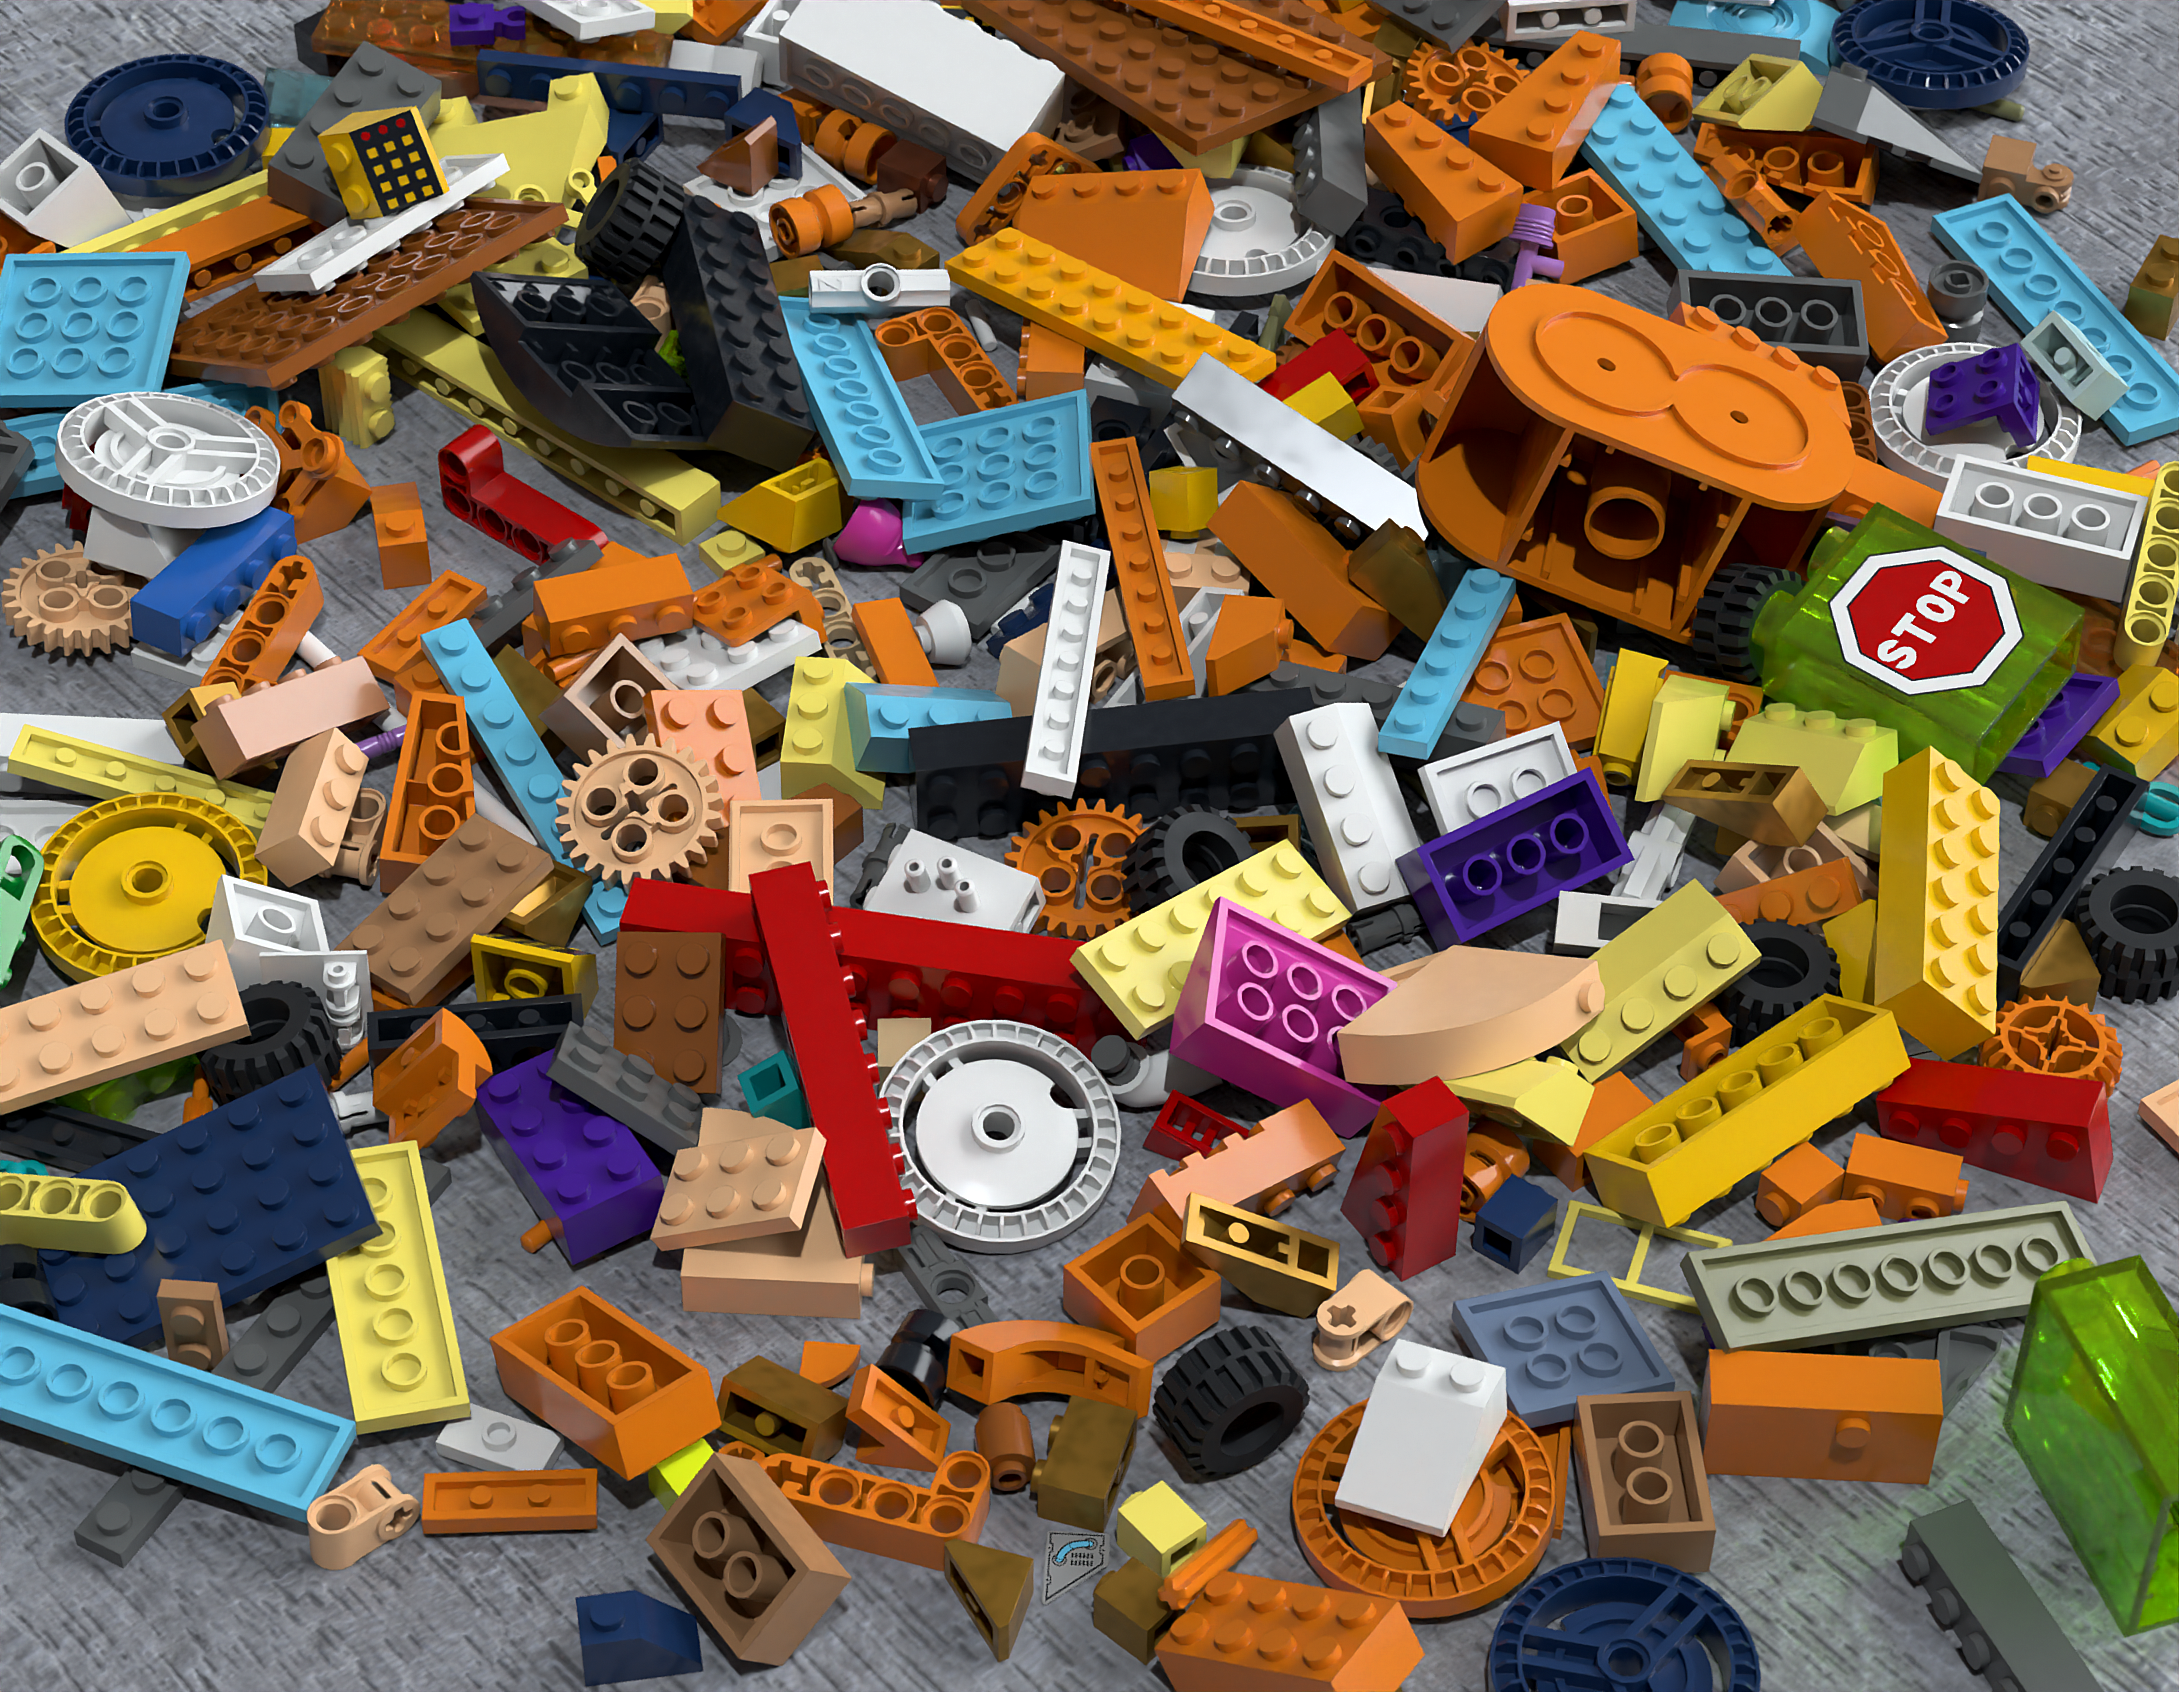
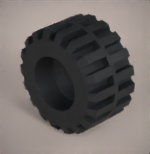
M636 157L627 159L605 178L588 203L576 231L574 253L621 284L625 285L633 282L653 265L672 237L683 209L684 188Z
M1748 563L1728 564L1727 569L1721 568L1714 575V581L1709 580L1704 588L1703 597L1698 599L1696 605L1697 615L1696 619H1693L1692 630H1695V637L1692 640L1693 650L1698 651L1696 660L1699 667L1705 668L1704 674L1709 678L1765 688L1764 692L1775 693L1776 690L1782 691L1789 687L1790 681H1796L1801 675L1802 667L1807 666L1811 658L1810 651L1812 646H1815L1817 637L1814 636L1815 627L1818 626V615H1815L1814 612L1816 601L1814 596L1809 595L1810 586L1807 581L1801 580V575L1793 571Z
M1190 804L1185 809L1180 806L1159 819L1139 835L1127 848L1125 855L1128 858L1122 862L1121 873L1127 876L1121 882L1123 892L1131 896L1132 900L1128 902V905L1132 912L1138 911L1141 915L1197 886L1188 875L1184 865L1194 873L1201 884L1258 854V850L1251 848L1248 843L1251 840L1250 836L1246 831L1241 833L1235 827L1237 822L1230 816L1223 819L1220 817L1219 810L1210 806L1204 811L1200 804Z
M2131 866L2130 870L2116 867L2109 869L2108 875L2099 873L2094 876L2091 884H2085L2081 890L2073 923H2075L2101 975L2099 987L2102 988L2101 993L2111 998L2114 995L2124 997L2123 1001L2132 1003L2135 1002V999H2143L2145 1003H2155L2159 996L2167 1000L2177 996L2179 989V878L2177 876L2171 878L2165 876L2164 871L2153 868V871L2143 870L2142 866Z
M1765 918L1754 919L1751 925L1744 921L1738 923L1762 956L1757 966L1709 1001L1719 1008L1722 1016L1732 1025L1730 1046H1745L1825 993L1837 996L1841 975L1840 964L1836 963V952L1831 947H1825L1826 939L1820 934L1811 935L1808 933V927L1802 924L1792 926L1787 924L1788 920L1778 918L1776 922H1767Z
M282 980L270 981L264 985L257 983L239 992L251 1032L250 1036L196 1053L213 1095L220 1107L313 1063L320 1072L327 1088L333 1082L331 1076L338 1073L341 1066L339 1060L342 1058L341 1048L320 997H317L316 992L309 986L303 988L301 983L294 981L283 984Z
M1241 1325L1229 1331L1224 1329L1206 1340L1203 1339L1175 1361L1176 1364L1166 1372L1161 1379L1163 1383L1155 1391L1153 1398L1156 1402L1152 1405V1409L1159 1425L1195 1472L1200 1475L1206 1473L1208 1477H1218L1223 1473L1227 1476L1258 1463L1261 1459L1274 1452L1280 1444L1290 1437L1294 1432L1293 1429L1302 1421L1305 1415L1303 1410L1309 1405L1310 1396L1308 1391L1310 1389L1308 1383L1268 1331L1265 1332L1261 1327L1255 1325L1250 1328L1246 1325Z

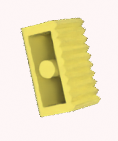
M364 345L352 348L345 347L334 353L335 360L328 365L318 368L326 430L332 429L333 434L339 433L340 437H346V441H353V445H360V449H366L380 438L386 436L393 429L395 422L394 414L392 413L394 409L391 407L393 401L390 400L392 394L389 393L391 387L388 377L389 372H387L389 366L386 364L388 358Z

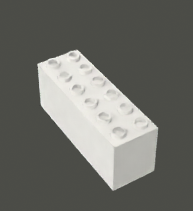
M801 0L778 34L779 70L782 82L835 109H841L864 119L865 123L871 122L894 132L897 141L904 138L945 156L947 167L980 184H983L1019 137L1026 133L1037 132L1050 138L1062 119L1064 72L1060 71L1055 64L1048 60H1038L1021 51L1016 44L1009 40H999L987 34L974 22L966 19L960 20L944 12L938 4L931 0ZM1014 183L1005 185L999 191V194L1007 195Z

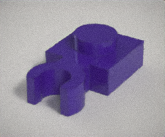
M469 2L462 5H450L449 33L451 46L495 44L496 36H503L509 40H522L526 38L525 7L511 6L502 11H494V4Z

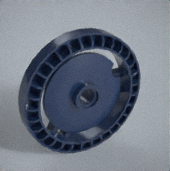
M1864 0L1846 9L1834 21L1829 46L1830 61L1834 67L1840 69L1842 63L1847 62L1868 70L1867 79L1877 83L1901 104L1929 109L1975 107L2007 96L2017 89L2025 79L2030 53L2027 36L2012 19L1991 7L1972 0Z
M163 54L144 57L112 68L90 81L77 93L70 103L65 116L67 147L93 166L109 190L129 196L147 198L194 194L232 180L247 170L261 156L269 143L272 132L269 100L264 88L257 79L243 68L228 61L195 54ZM234 106L243 114V118L235 130L236 116ZM229 135L227 138L216 144L220 136Z
M1612 1557L1587 1558L1561 1565L1537 1577L1519 1591L1503 1611L1495 1628L1489 1657L1488 1683L1489 1692H1530L1525 1678L1535 1679L1536 1692H1713V1674L1710 1661L1695 1635L1708 1646L1717 1660L1725 1680L1726 1692H1760L1761 1673L1759 1656L1749 1630L1738 1613L1719 1593L1696 1577L1672 1566L1642 1558ZM1579 1609L1560 1620V1626L1563 1631L1545 1628L1554 1619L1572 1610ZM1526 1649L1538 1650L1537 1656L1525 1654Z

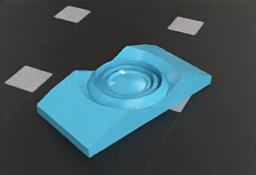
M1677 0L1668 25L1801 40L1799 61H1802L1811 73L1828 76L1831 66H1833L1829 55L1831 30L1834 21L1841 13L1817 0H1774L1771 6L1710 0Z

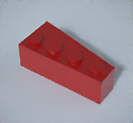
M1908 1057L1911 1067L1893 1078V1083L1890 1086L1879 1091L1876 1105L1882 1138L1962 1156V1163L2098 1204L2114 1159L2105 1082Z
M1434 1076L1381 1102L1340 1208L1342 1214L1369 1244L1376 1261L1382 1266L1387 1265L1401 1282L1456 1255L1470 1111L1438 1076Z

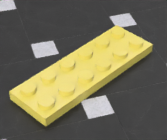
M1287 838L1077 948L1070 958L1071 963L1136 1041L1174 1020L1175 1008L1213 904L1218 897L1223 896L1314 942H1318L1340 930L1353 916Z
M417 1140L351 1150L383 1234L326 1260L325 1265L354 1422H356V1433L360 1435L471 1416L470 1401Z

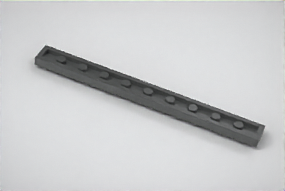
M420 1155L431 1207L452 1183L451 1171L449 1167ZM325 1262L295 1275L214 1368L211 1374L272 1394L335 1320ZM131 1464L74 1530L77 1546L124 1569L194 1485Z

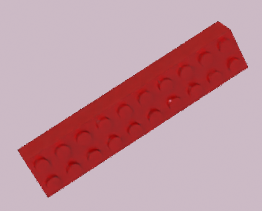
M638 877L634 878L619 921L620 932H703L726 934L724 1008L782 1017L755 919L750 893ZM833 905L832 911L825 912L828 924L837 922L839 925L844 953L837 955L840 967L849 965L852 972L856 996L849 998L851 1009H862L868 1030L878 1031V1019L931 1018V1034L966 1022L1008 1020L1033 1025L1057 1035L1077 1048L1090 1062H1092L1091 1052L1094 1045L1101 1038L1108 1035H1118L1126 1042L1137 1043L1144 1047V1049L1146 1047L1148 1035L1136 1041L1071 963L1070 958L1077 948L1088 942Z

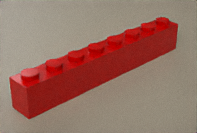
M811 861L749 874L752 907L811 1128L816 1127L826 1139L820 1162L846 1259L911 1244L909 1222L918 1221L916 1202L912 1189L902 1190L898 1176L906 1174L903 1155L899 1142L889 1144L886 1135L887 1130L893 1129L890 1108L886 1097L876 1099L873 1086L881 1084L879 1070L874 1053L864 1054L861 1045L862 1041L868 1040L862 1009H851L849 998L856 996V990L850 966L840 967L837 955L844 953L839 925L837 922L828 924L825 912L832 911L827 882L825 879L816 881Z

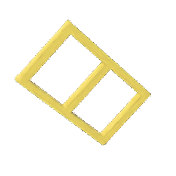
M1575 1200L1568 1202V1211L1548 1268L1547 1277L1561 1280L1594 1273L1563 1265L1579 1215L1641 1230L1626 1280L1611 1277L1621 1295L1702 1316L1693 1297L1637 1284L1652 1236L1657 1234L1709 1248L1732 1246L1733 1241L1731 1239L1679 1226L1666 1229L1611 1209Z

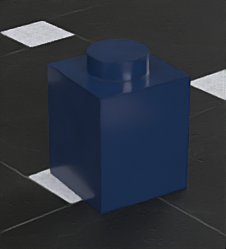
M1512 1174L1476 1213L1472 1249L1518 1275L1554 1235L1558 1199L1548 1194L1542 1187L1530 1184Z

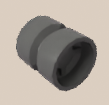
M1949 260L1941 262L1934 266L1929 274L1926 291L1928 301L1949 337L1943 344L1973 343L1980 335L1989 279L1982 268L1967 261Z

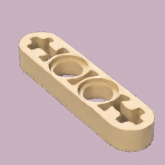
M804 557L795 561L789 569V579L811 591L822 608L831 607L838 610L836 614L825 616V619L822 620L829 640L821 644L822 649L819 650L821 657L846 659L853 665L856 664L858 669L880 684L878 675L851 617L852 607L831 565L817 557ZM811 579L815 584H819V589L813 591ZM843 638L854 642L851 646L843 648L830 645L832 641Z

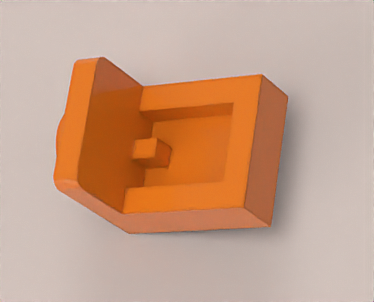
M1707 1002L1671 1029L1684 1043L1680 1075L1687 1082L1728 1057L1732 1025L1722 1016L1719 1008L1712 1002Z

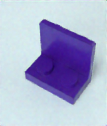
M2018 342L2002 348H1991L1983 354L1959 362L1946 363L1930 372L1925 428L1930 436L1996 416L2001 430L2004 433L2010 432L2018 449L2036 443L2040 382Z

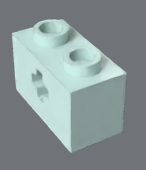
M2055 310L2020 342L2066 398L2095 421L2130 389L2079 328Z

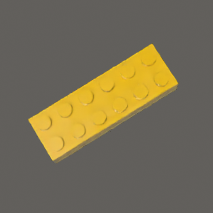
M1930 745L1883 773L1874 1006L1891 1010L1898 1026L1943 1060L1948 1061L1995 1035L1997 1007L1996 973L1998 966L1997 917L2000 800L1997 799L1996 795L1989 788L1982 787L1963 772L1955 761L1947 759Z
M1825 993L1582 1151L1603 1207L1666 1229L1681 1225L1690 1218L1693 1211L1710 1200L1725 1196L1731 1191L1732 1185L1750 1173L1767 1168L1773 1162L1774 1157L1791 1146L1806 1142L1813 1136V1131L1831 1119L1845 1116L1852 1111L1854 1104L1872 1092L1881 1091L1893 1083V1078L1911 1067L1891 1010Z

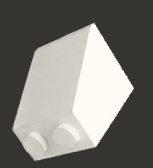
M41 128L33 133L0 164V211L32 234L67 248H72L133 223L93 166Z

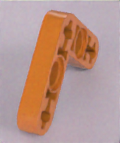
M1037 132L1026 133L1014 142L959 213L955 223L956 231L970 247L996 235L998 231L1006 227L1020 209L1032 176L1053 175L1055 170L1064 163L1069 164L1063 174L1103 172L1095 163ZM1014 183L1013 188L1007 195L997 198L999 191L1005 185Z

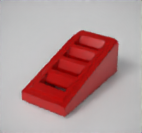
M1173 1089L1142 1146L1179 1162L1197 1151L1206 1159L1207 1155L1213 1150L1210 1145L1214 1138L1222 1140L1238 1132L1246 1140L1250 1138L1248 1136L1250 1130ZM1175 1124L1183 1127L1182 1131H1180L1172 1127V1125ZM1193 1131L1203 1134L1201 1141L1191 1137Z

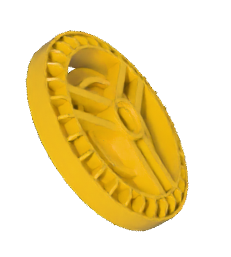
M144 792L106 800L78 813L63 824L40 851L44 858V871L30 906L35 936L44 953L61 971L77 982L83 983L205 944L207 934H204L199 926L207 915L211 914L217 882L222 874L227 875L225 867L215 850L228 860L240 879L270 887L267 866H264L254 857L258 842L253 833L237 817L222 807L199 797L173 792ZM74 872L72 880H68L71 874ZM70 901L71 905L59 906V902ZM70 926H79L91 940L106 949L89 943L76 934Z

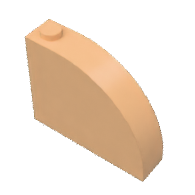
M1452 945L1337 1032L1345 1081L1373 1085L1420 1084L1434 1076H1438L1442 1081L1496 1070L1544 1052L1570 1037L1605 1009V990L1600 981L1597 960Z
M703 1108L698 1147L794 1131L796 1129L767 1117L754 1118L748 1112ZM821 1162L801 1230L684 1248L681 1269L683 1311L860 1319L862 1297L873 1296L874 1264L865 1263V1255L846 1259Z

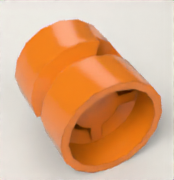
M1660 52L1650 55L1637 68L1636 94L1671 134L1685 128L1692 118L1693 71L1690 64L1683 57L1674 53Z
M836 109L830 112L821 123L815 136L814 153L834 169L839 171L846 170L848 175L874 185L877 184V160L897 143V137L890 130L871 122L865 123L864 119L844 110Z
M826 184L807 191L803 197H791L774 203L770 207L768 214L773 239L779 250L788 259H796L811 254L819 249L820 246L827 248L846 241L852 237L854 230L850 206L840 189L833 184Z
M1487 1120L1477 1122L1467 1133L1459 1219L1475 1223L1476 1213L1512 1174L1522 1178L1530 1168V1157L1522 1141L1510 1129L1497 1122Z

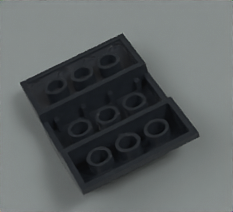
M473 271L470 277V284L474 302L483 329L501 366L528 402L559 428L580 439L609 447L724 451L705 444L691 387L654 350L662 333L611 281Z

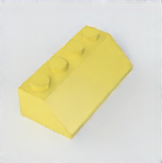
M1694 878L1588 958L1597 960L1600 981L1605 990V1009L1577 1032L1555 1046L1567 1061L1579 1067L1578 1076L1590 1084L1597 1080L1602 1081L1760 963L1762 954L1730 913Z

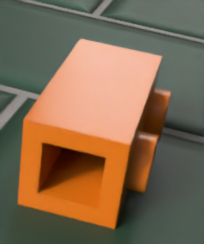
M1856 1132L1846 1169L1841 1200L1851 1201L1872 1197L1878 1215L1893 1220H1900L1901 1218L1931 1219L1951 1216L1952 1210L1963 1213L1969 1181L1959 1179L1963 1162L1962 1156Z

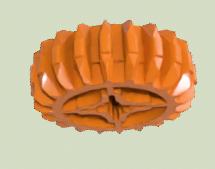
M2045 992L2038 1001H2035L2026 994L2023 995L2018 1004L2006 1000L2003 1008L2000 1011H1996L1995 1035L1978 1044L1977 1063L1978 1066L2105 1082L2108 1102L2109 1097L2113 1094L2116 1083H2119L2123 1052L2121 1051L2122 1044L2117 1042L2116 1028L2106 1026L2104 1014L2090 1015L2088 1003L2074 1006L2069 1003L2067 995L2061 1001L2051 1000ZM2049 1054H2052L2051 1059L2047 1060Z

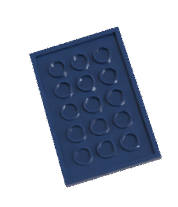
M313 1063L69 1177L114 1181L121 1183L126 1188L147 1226L144 1239L133 1250L124 1254H104L43 1248L34 1249L39 1253L49 1284L48 1287H50L59 1316L58 1323L140 1349L165 1337L157 1301L161 1279L218 1283L223 1310L383 1234V1231L323 1078Z

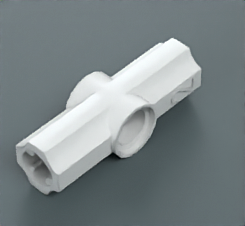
M877 263L872 264L865 270L809 272L808 299L810 313H863L871 319L879 320L887 318L893 312H917L931 307H945L948 309L950 307V277L947 269L896 270L888 264ZM874 286L883 287L890 294L883 297L876 296L870 292L869 288Z
M1664 799L1656 800L1641 832L1633 831L1627 845L1635 860L1621 867L1620 876L1610 896L1660 901L1665 888L1671 889L1677 880L1684 857L1685 845L1697 822V816L1666 803Z

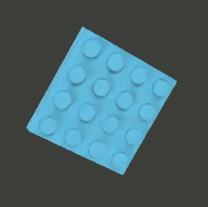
M187 252L6 254L0 276V408L77 407L94 398L116 393L161 392L191 266Z
M1086 388L917 426L945 485L941 501L923 500L920 503L903 501V542L908 555L919 552H934L946 546L969 541L980 542L996 535L1014 531H1029L1037 526L1060 521H1075L1083 516L1096 514L1094 472L1091 457V410Z

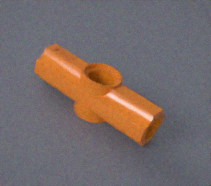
M1721 153L1710 162V171L1707 176L1717 186L1719 192L1735 211L1768 245L1772 243L1783 245L1795 236V226L1799 221L1798 217L1767 185L1757 170L1750 168L1736 153L1732 155Z

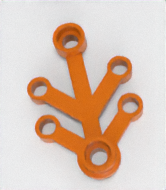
M289 400L282 405L279 411V422L282 427L292 430L302 443L300 449L292 450L275 429V414L263 407L252 406L247 410L244 417L267 434L279 452L281 465L276 493L293 471L301 470L287 492L278 495L272 504V507L294 515L295 525L304 515L305 506L303 499L318 480L331 479L340 470L345 457L344 444L339 436L330 432L319 433L310 422L312 414L307 405Z

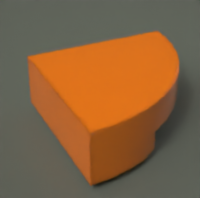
M805 1341L799 1375L825 1388L833 1386L845 1377L850 1378L855 1373L861 1359V1347L856 1344Z

